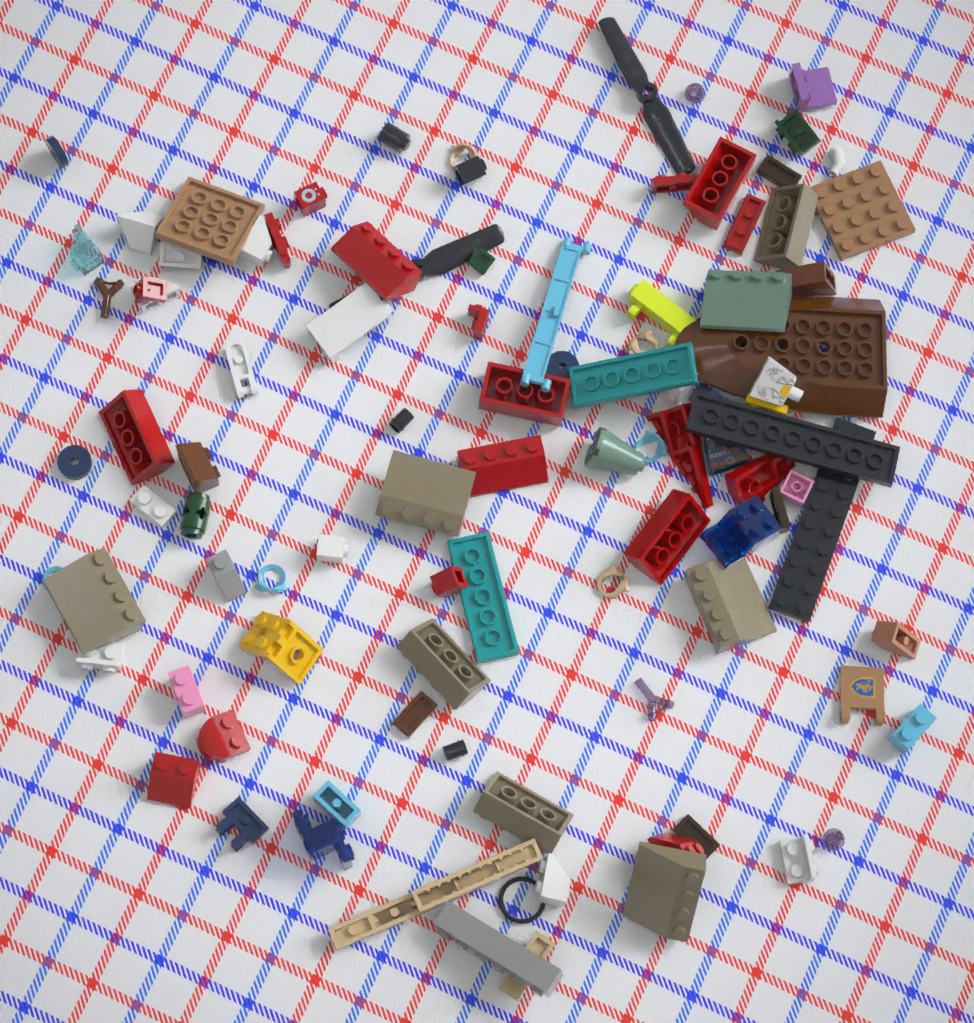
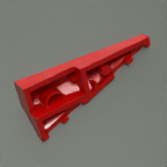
M692 402L646 416L648 422H652L657 430L656 434L665 442L668 448L667 452L682 476L686 477L690 482L691 490L702 501L703 505L701 506L703 509L714 506L699 435L685 432Z
M765 454L724 475L728 493L744 514L750 517L753 514L752 510L757 504L763 503L766 500L765 495L773 487H777L789 474L790 470L796 466L795 462Z

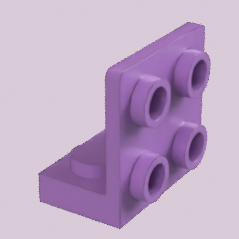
M800 63L792 64L789 79L798 111L836 105L837 98L828 67L802 70Z

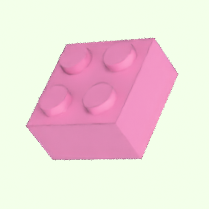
M790 470L780 490L782 498L802 508L815 481Z

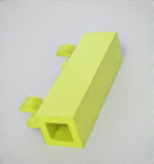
M644 279L639 285L635 283L629 291L630 297L628 302L632 306L628 309L626 316L633 321L641 311L672 335L667 340L666 347L674 346L681 331L696 321L695 318Z

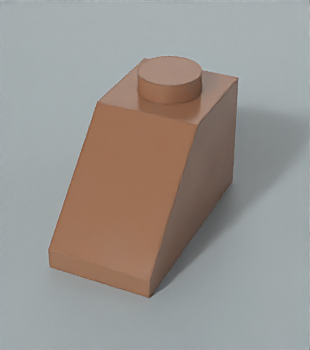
M877 621L871 641L883 650L915 660L921 639L898 622Z

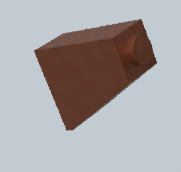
M824 261L776 270V273H792V296L837 295L835 275Z

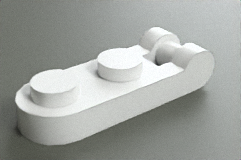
M240 340L230 341L226 346V356L238 399L251 393L252 395L259 394L245 344ZM249 380L250 385L241 386V382Z

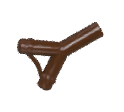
M96 278L94 280L95 285L103 296L100 317L107 319L109 318L111 298L124 286V282L121 279L116 282H106L101 278ZM105 284L113 286L108 290Z

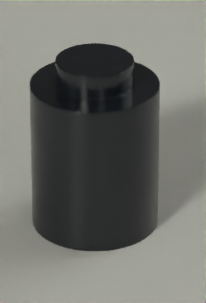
M389 122L383 127L378 137L379 141L399 153L402 150L406 151L411 144L410 135Z

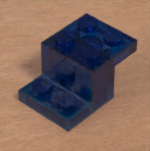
M755 495L730 509L717 524L706 529L699 536L724 568L727 569L753 554L765 540L779 533L783 528L759 497Z
M300 809L292 812L293 822L311 861L336 851L344 871L353 867L352 860H355V855L350 844L345 845L344 843L346 838L341 823L336 824L335 820L332 819L312 828L307 814L302 815Z

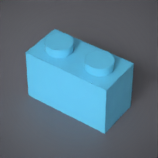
M920 703L891 735L888 741L904 755L937 718Z
M329 780L313 795V801L345 831L361 815V810Z

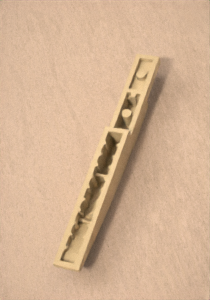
M535 838L413 890L405 896L329 928L328 932L336 951L511 875L543 860V856Z

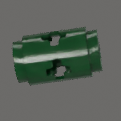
M190 492L189 496L186 497L180 524L182 536L189 539H201L202 535L205 534L211 507L209 495L202 492Z

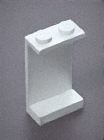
M364 283L306 326L309 333L333 364L340 359L338 356L340 352L387 318L390 322L394 320L392 307L387 301L383 303L379 298L380 295L367 283Z

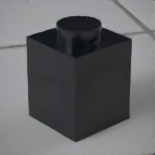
M475 156L452 167L460 186L486 175L485 170H487L484 160L480 159L479 156Z

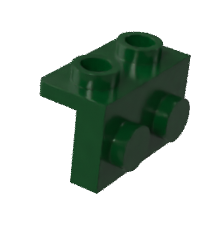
M797 109L793 110L781 121L778 119L775 121V124L778 126L775 130L782 139L784 137L788 139L790 143L787 146L794 154L798 153L803 156L821 142L820 138Z

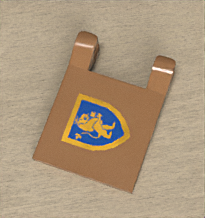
M840 666V723L848 724L851 717L850 709L875 710L874 724L876 726L883 725L885 722L884 668Z

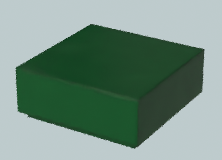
M478 246L466 263L478 273L484 275L496 258Z

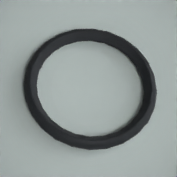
M515 877L507 881L500 891V910L512 922L519 924L530 923L542 914L545 903H541L538 912L530 918L518 919L511 916L506 911L503 903L506 889L518 881H526L534 886L536 884V881L532 878Z

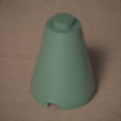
M599 427L593 436L594 441L592 445H589L585 456V466L635 475L638 471H643L646 464L643 454L607 429Z

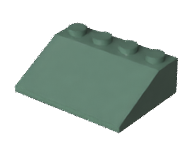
M708 270L704 288L700 328L784 332L792 297V273Z

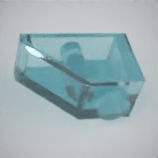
M76 224L70 248L72 259L70 264L76 272L80 271L86 276L102 265L104 258L103 254L80 225Z

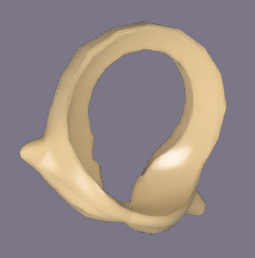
M466 143L452 145L453 152L449 162L451 167L456 166L454 159L465 148L469 149L470 159L475 156L481 158L475 147Z
M653 330L641 332L631 339L627 349L632 350L634 354L640 353L638 338L652 342L655 349H659V343L652 335Z
M612 564L609 570L603 572L598 577V591L607 598H614L624 591L629 592L628 579L624 576L622 570ZM616 575L623 578L614 592L606 593L602 590L601 582L605 577Z

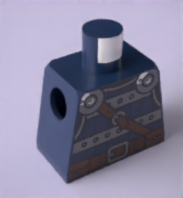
M706 438L703 445L709 477L737 469L747 464L750 460L747 451L743 447Z

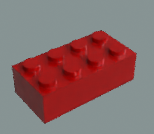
M488 361L478 409L561 427L571 379L545 374L544 379L551 380L549 392H543L541 385L529 382V385L524 387L520 384L524 369Z

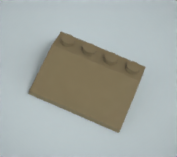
M393 450L375 515L459 537L476 472Z
M105 547L81 557L42 581L83 655L141 631L146 621Z
M743 553L708 561L686 570L684 578L717 654L777 632Z
M639 842L623 916L665 938L688 942L706 871L707 855Z

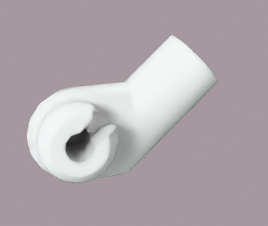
M832 147L829 150V155L831 158H834V164L828 173L832 177H837L845 166L846 161L844 151L840 147Z

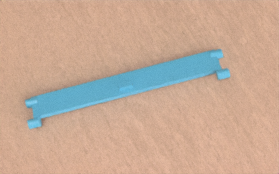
M565 237L520 382L524 387H527L529 382L541 385L543 392H549L551 380L544 379L581 253L589 255L592 244L589 242H585L583 246L573 244L570 237Z

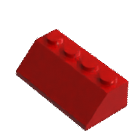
M720 136L683 201V205L700 223L717 231L751 171L757 155Z
M368 221L352 226L331 248V251L385 301L415 291L422 271Z
M142 389L123 390L99 411L131 485L139 484L160 475L175 463Z
M541 435L457 451L456 460L458 467L476 472L470 497L548 483L546 458Z
M673 489L623 554L636 569L658 585H662L711 520L691 494Z

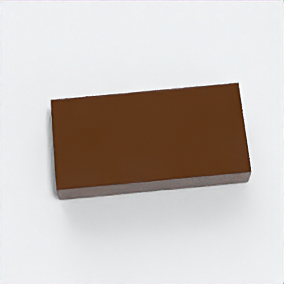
M420 691L394 720L392 725L406 737L410 738L437 708L438 704L424 692Z

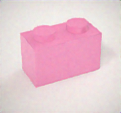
M189 665L169 672L170 681L185 719L205 712L204 703Z

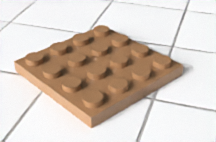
M881 160L810 187L819 195L815 211L840 261L898 240L916 231Z
M188 176L156 230L155 238L233 266L247 241L253 225L259 215H262L264 212L265 204Z

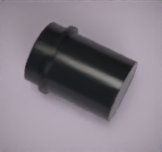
M403 408L391 419L389 425L394 431L400 433L414 419V416L406 408Z
M457 740V742L442 747L447 761L461 756L464 757V755L468 754L464 740Z

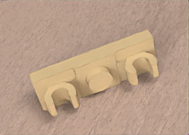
M536 931L525 948L546 959L555 943ZM508 973L499 989L518 1001L528 985L525 983L523 986L519 985L511 979L512 975Z

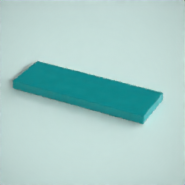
M692 342L569 367L572 400L575 409L698 384Z
M489 531L447 540L452 566L462 568L468 584V588L460 591L459 594L477 664L519 655L520 652Z

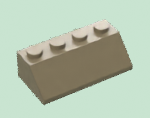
M805 183L772 188L754 257L756 263L779 269L801 266L819 197Z
M433 618L410 630L397 646L402 655L415 666L417 671L429 681L431 686L455 710L468 703L491 682L490 678Z
M498 771L482 792L473 810L481 818L491 821L501 829L514 834L522 841H529L535 838L539 850L547 854H552L574 816L569 811Z

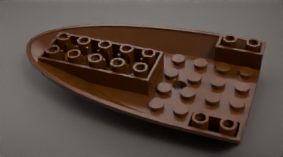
M791 297L784 332L700 328L701 317H699L696 321L686 326L676 339L675 345L692 342L696 371L698 373L697 378L731 395L746 399L769 356L796 376V382L793 386L804 391L799 402L787 397L783 405H787L789 410L838 416L883 417L888 390L886 311L880 300L844 297ZM735 342H740L741 347H738ZM777 344H781L783 350L779 349ZM819 344H825V345H827L828 348H829V351H828V352H822V351H820L819 348H818V345H819Z

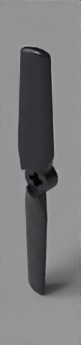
M605 17L599 20L598 24L625 80L637 93L638 101L643 104L645 122L676 174H690L695 170L696 166L669 109L657 97V87L649 82L645 69L615 18ZM644 90L651 92L650 96L647 94L643 95Z
M493 224L432 250L422 260H412L411 262L419 269L422 268V274L418 282L423 281L426 276L443 275L466 263L478 246L485 251H489L502 244L505 240L503 231L497 224ZM348 295L330 303L329 309Z

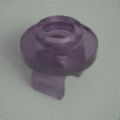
M832 828L824 833L822 841L827 849L837 851L843 847L845 837L842 831Z

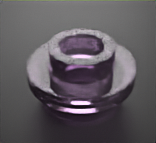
M692 83L687 86L685 97L692 103H699L705 97V89L698 83ZM696 92L698 96H694L691 93Z

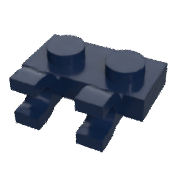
M239 796L222 811L225 818L215 826V830L221 837L232 825L241 832L231 841V847L236 852L247 841L253 845L269 830V827Z

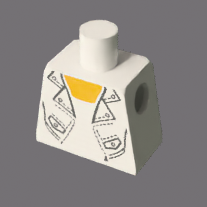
M768 356L750 390V396L783 406L787 397L799 402L804 391L793 386L796 382V376Z

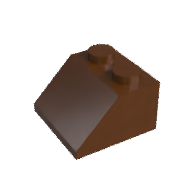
M201 442L179 443L175 445L178 459L194 492L203 493L219 486L218 478L221 475L216 465L212 467L209 461L212 459V456L207 447L203 448Z

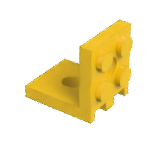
M261 611L255 618L253 625L238 645L240 649L247 653L269 660L288 678L299 685L324 650L292 620ZM298 649L299 655L294 660L293 653L295 652V650Z

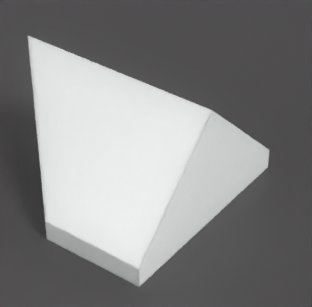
M145 211L116 215L130 248L151 255L157 239L155 238V232L164 217Z

